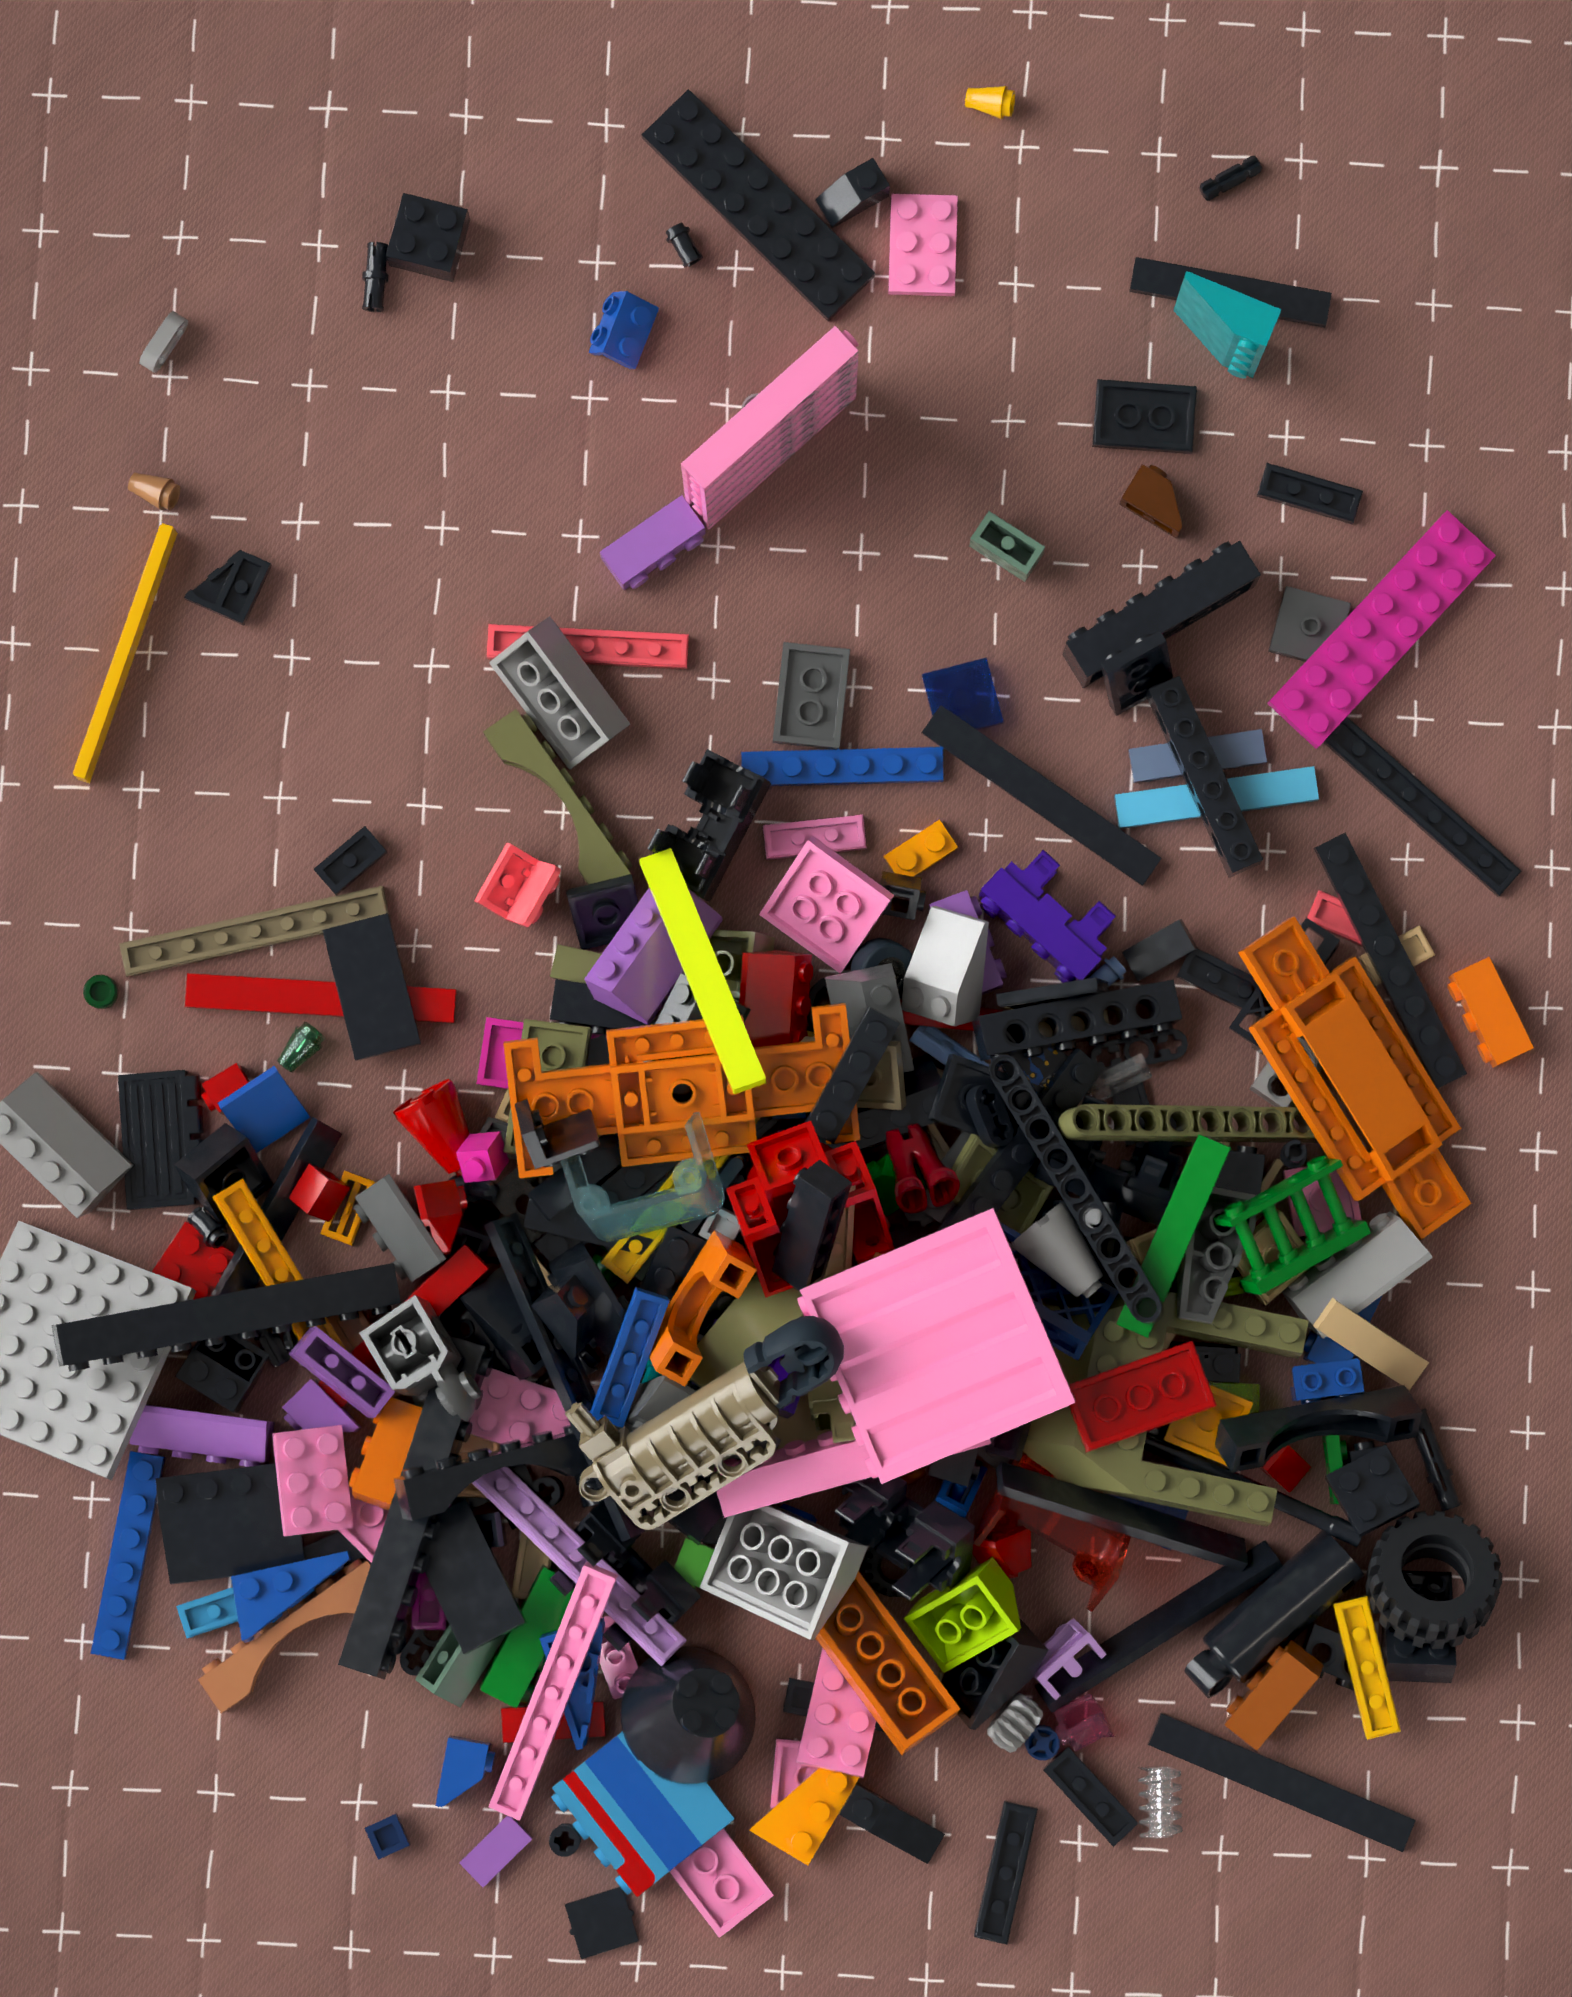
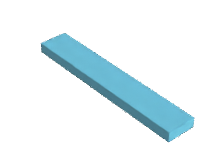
M1314 766L1227 779L1241 812L1319 800ZM1187 785L1114 795L1119 829L1201 818Z

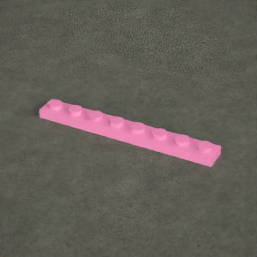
M589 1562L584 1564L490 1801L489 1808L519 1821L523 1817L618 1577L617 1574L596 1565L593 1567Z

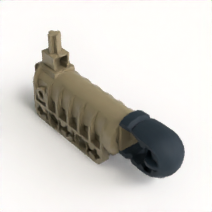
M815 1316L799 1317L789 1321L765 1336L763 1343L756 1342L746 1348L743 1353L744 1362L631 1432L626 1426L618 1430L606 1416L597 1421L582 1402L572 1404L571 1409L565 1412V1416L580 1432L579 1447L593 1462L580 1476V1494L586 1500L592 1502L601 1501L611 1496L635 1525L644 1530H652L765 1462L774 1455L776 1450V1436L772 1429L778 1421V1408L783 1409L793 1403L796 1396L806 1395L836 1374L844 1358V1345L838 1331L827 1320ZM784 1355L779 1359V1363L789 1375L784 1380L779 1381L778 1375L768 1365L772 1363V1360ZM757 1440L760 1442L767 1440L766 1448L763 1449L760 1445L753 1448L754 1442ZM734 1454L738 1455L742 1460L736 1466H728L723 1462ZM711 1474L709 1483H706L704 1480L696 1483L700 1475L706 1477ZM590 1478H598L603 1488L593 1490L587 1487L585 1482ZM692 1485H694V1492H692V1489L690 1487ZM678 1489L682 1490L686 1495L680 1501H673L667 1497ZM658 1499L660 1500V1503L662 1504V1505L659 1506V1507H658ZM645 1508L647 1511L655 1509L654 1517L651 1518L649 1515L642 1516V1509Z

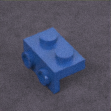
M628 291L612 292L603 304L602 312L604 314L600 324L591 335L589 353L594 356L603 355L628 369H636L659 307Z
M1358 1358L1292 1367L1294 1387H1290L1292 1401L1301 1400V1404L1321 1401V1397L1335 1396V1398L1364 1392L1361 1364Z

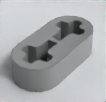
M174 311L170 312L143 351L139 364L153 373L157 372L184 334L188 320Z

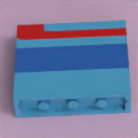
M623 1731L561 1781L552 1786L555 1794L551 1798L563 1813L569 1809L577 1820L572 1824L584 1840L589 1837L598 1847L593 1851L597 1858L606 1868L611 1864L619 1874L615 1878L618 1885L627 1895L633 1892L636 1897L640 1896L734 1820L732 1814L707 1782L679 1784L656 1776L652 1770L647 1768L640 1760L638 1761L627 1745Z

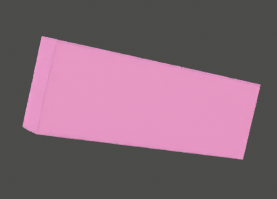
M863 815L763 825L766 860L797 857L811 836H814L836 853L867 849Z

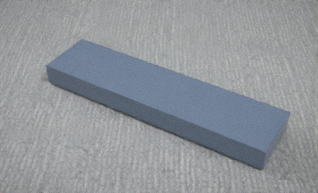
M1262 729L1208 737L1222 770L1267 763ZM1168 743L1128 750L1133 783L1182 776Z

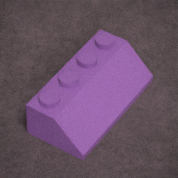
M648 888L584 979L595 1000L646 1025H650L668 999L680 973L685 974L650 888ZM688 888L706 934L710 939L723 919Z
M145 1405L130 1438V1444L139 1445L138 1452L158 1455L159 1448L172 1450V1457L192 1459L193 1453L206 1454L205 1461L226 1464V1458L228 1457L240 1459L239 1466H258L260 1462H269L275 1422Z

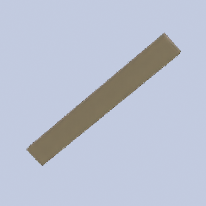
M378 886L119 943L126 977L323 935L322 930L386 913L389 914L384 887Z

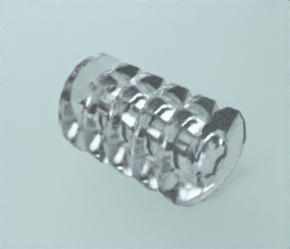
M1170 1766L1138 1767L1148 1772V1775L1138 1778L1139 1783L1148 1786V1789L1138 1792V1796L1148 1799V1803L1139 1806V1810L1149 1815V1817L1139 1820V1824L1149 1827V1831L1139 1834V1837L1168 1838L1182 1832L1183 1827L1173 1823V1821L1182 1818V1812L1172 1808L1182 1803L1180 1797L1172 1795V1793L1182 1789L1181 1784L1172 1781V1779L1180 1777L1182 1771Z

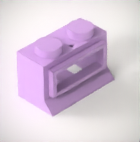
M1074 1618L1066 1624L1060 1625L1054 1635L1044 1643L1048 1652L1033 1676L1055 1700L1061 1695L1050 1684L1048 1679L1062 1666L1072 1677H1078L1082 1673V1667L1073 1656L1085 1645L1088 1644L1101 1659L1107 1655L1090 1633Z

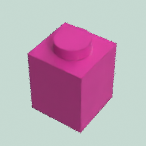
M501 1131L469 1134L457 1150L456 1154L464 1183L496 1180L508 1164V1156L503 1152L504 1141Z

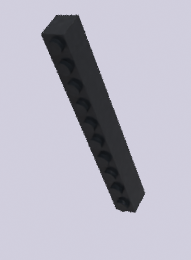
M394 1263L51 1326L58 1365H68L69 1372L90 1368L89 1361L102 1359L103 1365L124 1362L123 1355L136 1353L137 1359L157 1356V1348L170 1346L171 1353L192 1349L191 1342L204 1340L205 1346L226 1343L225 1336L238 1334L239 1340L259 1337V1329L271 1327L272 1334L293 1330L292 1323L305 1321L306 1328L326 1324L325 1317L338 1315L339 1321L359 1318L358 1311L371 1309L372 1315L388 1313L392 1311L391 1305L399 1304L401 1300Z
M450 1336L462 1357L457 1367L459 1374L467 1371L481 1389L484 1377H488L493 1368L494 1358L491 1357L492 1351L485 1346ZM438 1385L428 1391L403 1470L415 1466H423L424 1470L435 1468V1462L449 1457H456V1461L462 1459L459 1452L462 1443H466L470 1437L472 1423H470V1420L464 1421L457 1414L452 1416L447 1412L437 1397L435 1389L438 1388ZM481 1390L482 1396L476 1400L475 1410H477L481 1404L483 1390ZM396 1491L338 1665L384 1680L386 1674H390L395 1666L396 1654L394 1650L397 1641L402 1640L407 1629L405 1616L408 1607H412L417 1599L418 1587L415 1586L419 1574L425 1572L429 1562V1554L424 1553L428 1540L434 1541L440 1528V1522L435 1520L437 1514L413 1521L403 1519Z

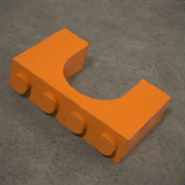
M716 1230L712 1232L668 1304L649 1356L656 1372L684 1387L703 1359L697 1346V1337L710 1306L722 1291L739 1299L757 1270L743 1245Z

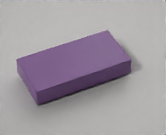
M506 1816L459 1863L484 1887L533 1838L514 1818Z

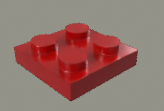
M185 1221L152 1270V1273L196 1290L193 1299L213 1296L211 1295L235 1253L224 1246L216 1249L206 1246L203 1242L204 1237L189 1222Z

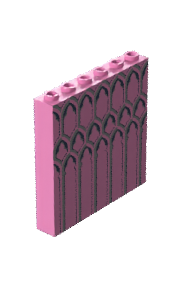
M834 326L681 463L685 500L708 530L856 398L858 350L856 347L859 345L848 331L844 330L841 333Z

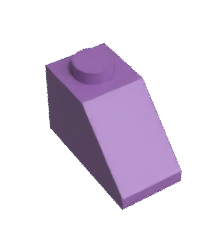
M310 1379L282 1407L287 1412L284 1419L295 1430L342 1425L343 1432H358L362 1428L343 1407L340 1408L318 1385L316 1379Z

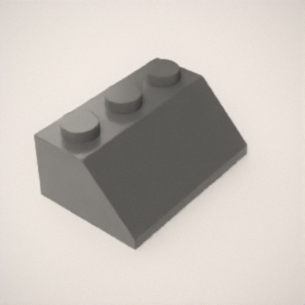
M892 963L825 977L831 1005L846 1003L850 1039L868 1006L876 1009L900 1023L891 1041H901L903 1073L913 1071L914 1066Z
M390 1174L355 1197L358 1204L353 1206L364 1224L369 1220L377 1230L372 1235L383 1252L389 1248L396 1259L392 1263H394L395 1271L401 1280L408 1277L412 1282L446 1260Z

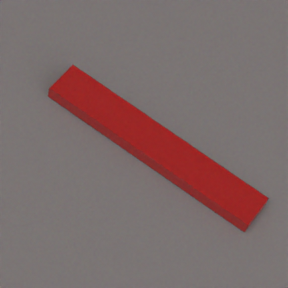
M464 1243L402 1303L417 1295L429 1301L437 1316H439L489 1269V1266ZM364 1340L349 1352L375 1374L381 1371ZM321 1380L318 1382V1385L340 1408L347 1403L344 1398Z

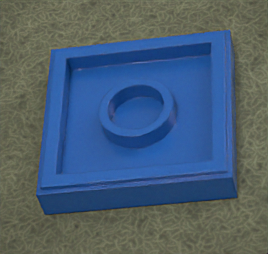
M275 1066L218 1102L220 1109L237 1131L248 1138L256 1153L311 1118Z

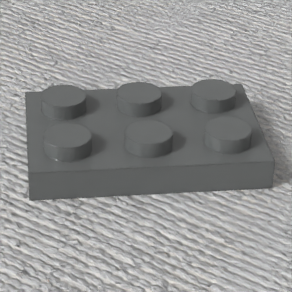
M789 642L783 643L773 743L833 750L840 748L850 649Z

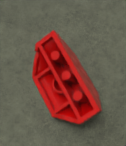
M455 1179L414 1186L422 1224L428 1233L431 1232L434 1242L443 1255L451 1254L458 1228L463 1218L462 1209L468 1207L464 1187H456Z

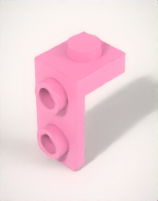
M610 1616L602 1617L605 1620L604 1633L615 1623ZM603 1636L599 1663L612 1698L618 1699L623 1696L625 1687L638 1669V1665L629 1642L618 1652Z

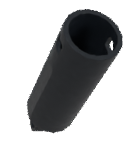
M1322 1530L1203 1637V1642L1208 1649L1199 1653L1189 1662L1184 1670L1185 1674L1207 1698L1214 1697L1229 1684L1232 1677L1239 1683L1247 1682L1258 1670L1268 1663L1267 1659L1279 1645L1284 1648L1290 1640L1295 1639L1362 1579L1364 1573L1337 1541L1326 1531Z

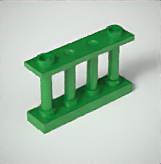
M1326 1156L1316 1157L1307 1162V1168L1245 1202L1239 1201L1224 1208L1225 1213L1214 1218L1216 1225L1235 1227L1252 1267L1249 1271L1250 1274L1240 1280L1244 1292L1262 1295L1371 1234L1366 1221L1355 1220L1346 1216L1332 1182L1330 1173L1343 1166L1341 1160L1328 1159ZM1315 1181H1318L1334 1220L1333 1228L1325 1233L1319 1232L1302 1191L1304 1187ZM1290 1196L1307 1236L1305 1244L1298 1248H1292L1274 1205ZM1261 1211L1279 1250L1278 1259L1271 1263H1264L1247 1222L1248 1218Z

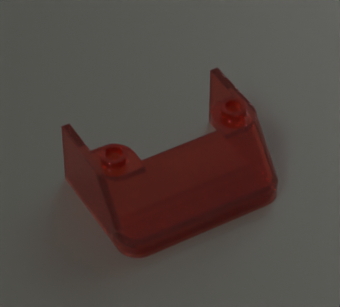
M1024 1452L1021 1461L1013 1460L1011 1463L1012 1465L1055 1478L1053 1474L1029 1458ZM996 1489L983 1513L973 1544L979 1547L992 1530L1007 1534L1013 1531L1017 1523L1075 1556L1072 1563L1074 1573L1080 1581L1093 1587L1086 1608L1093 1612L1119 1579L1131 1536L999 1495Z

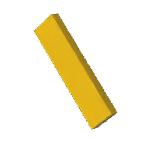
M1363 1596L1334 1603L1333 1608L1366 1739L1401 1732L1368 1597Z

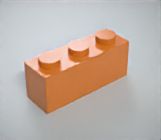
M1490 957L1459 970L1448 977L1451 982L1447 984L1449 993L1455 1002L1460 1001L1465 1011V1014L1462 1015L1463 1021L1470 1033L1475 1031L1480 1042L1477 1045V1049L1484 1063L1490 1062L1492 1068L1534 1048Z
M391 1397L373 1419V1423L377 1424L373 1436L367 1435L361 1450V1455L365 1456L361 1468H354L349 1482V1487L353 1488L352 1494L354 1499L386 1510L390 1509L396 1491L394 1478L401 1476L423 1409L422 1407Z

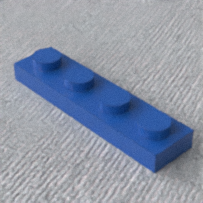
M635 1287L590 1413L596 1420L606 1416L614 1426L624 1427L670 1301L668 1297Z

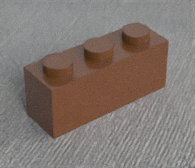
M1290 1640L1284 1649L1280 1645L1267 1659V1662L1270 1664L1263 1673L1258 1670L1246 1684V1687L1249 1688L1243 1697L1237 1694L1225 1710L1229 1715L1224 1725L1256 1751L1318 1680L1324 1665L1293 1640Z

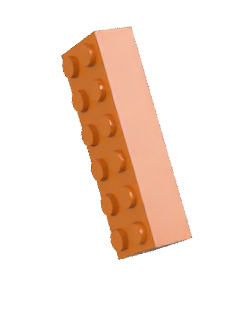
M858 1571L855 1580L816 1636V1640L900 1754L903 1755L954 1718L960 1711V1708Z

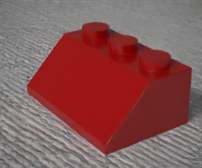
M778 950L743 953L739 1002L751 1009L744 1022V1026L754 1048L799 1043L805 1036H808L806 1031L807 1016L811 1009L809 989L810 981L813 977L811 954Z

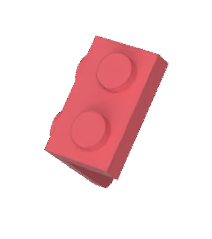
M506 843L474 901L509 922L529 927L540 918L543 912L542 905L548 894L553 893L557 888L561 869L553 864L539 861L516 846Z

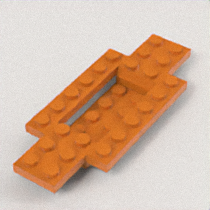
M1295 916L1288 918L1239 951L1238 954L1273 1009L1271 1013L1248 1029L1328 1159L1342 1161L1343 1166L1337 1169L1336 1172L1354 1201L1362 1200L1382 1185L1404 1223L1419 1240L1425 1238L1472 1204L1438 1149L1443 1145L1442 1142L1460 1130L1461 1127L1356 956L1349 958L1329 972ZM1303 1036L1373 1148L1371 1152H1367L1297 1037Z

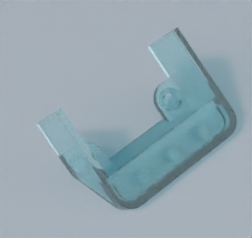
M700 1111L693 1113L685 1124L694 1157L682 1160L674 1168L672 1179L675 1188L611 1204L607 1192L602 1187L588 1184L580 1155H574L561 1160L575 1209L597 1238L602 1241L612 1242L713 1216L721 1209L725 1195Z

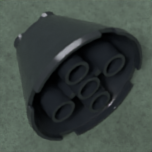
M681 1646L662 1667L652 1657L648 1658L628 1681L621 1701V1726L629 1749L636 1759L652 1770L656 1776L674 1783L698 1784L722 1776L742 1759L754 1734L756 1721L755 1704L751 1690L743 1675L723 1656L701 1647Z

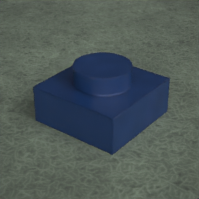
M397 1813L364 1828L378 1860L411 1845Z

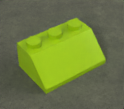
M993 1557L971 1569L952 1589L946 1587L942 1592L936 1589L919 1599L903 1618L943 1673L1021 1629L1013 1584Z

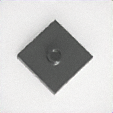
M1286 586L1268 652L1306 662L1347 618L1351 603Z

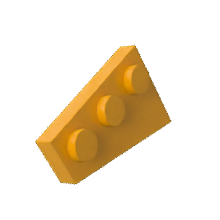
M818 1768L762 1819L757 1821L749 1831L808 1866L860 1777Z

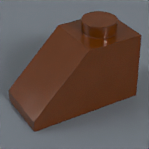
M1142 464L1123 494L1119 505L1177 538L1182 529V523L1171 481L1166 478L1167 474L1154 465H1150L1148 468Z

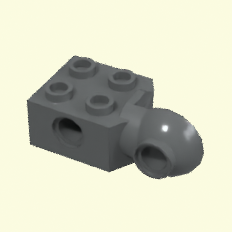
M414 1295L359 1333L392 1390L405 1396L420 1395L438 1385L435 1391L447 1412L452 1416L457 1414L464 1421L471 1419L476 1408V1400L482 1396L481 1390L467 1371L459 1374L457 1367L462 1357L429 1301Z

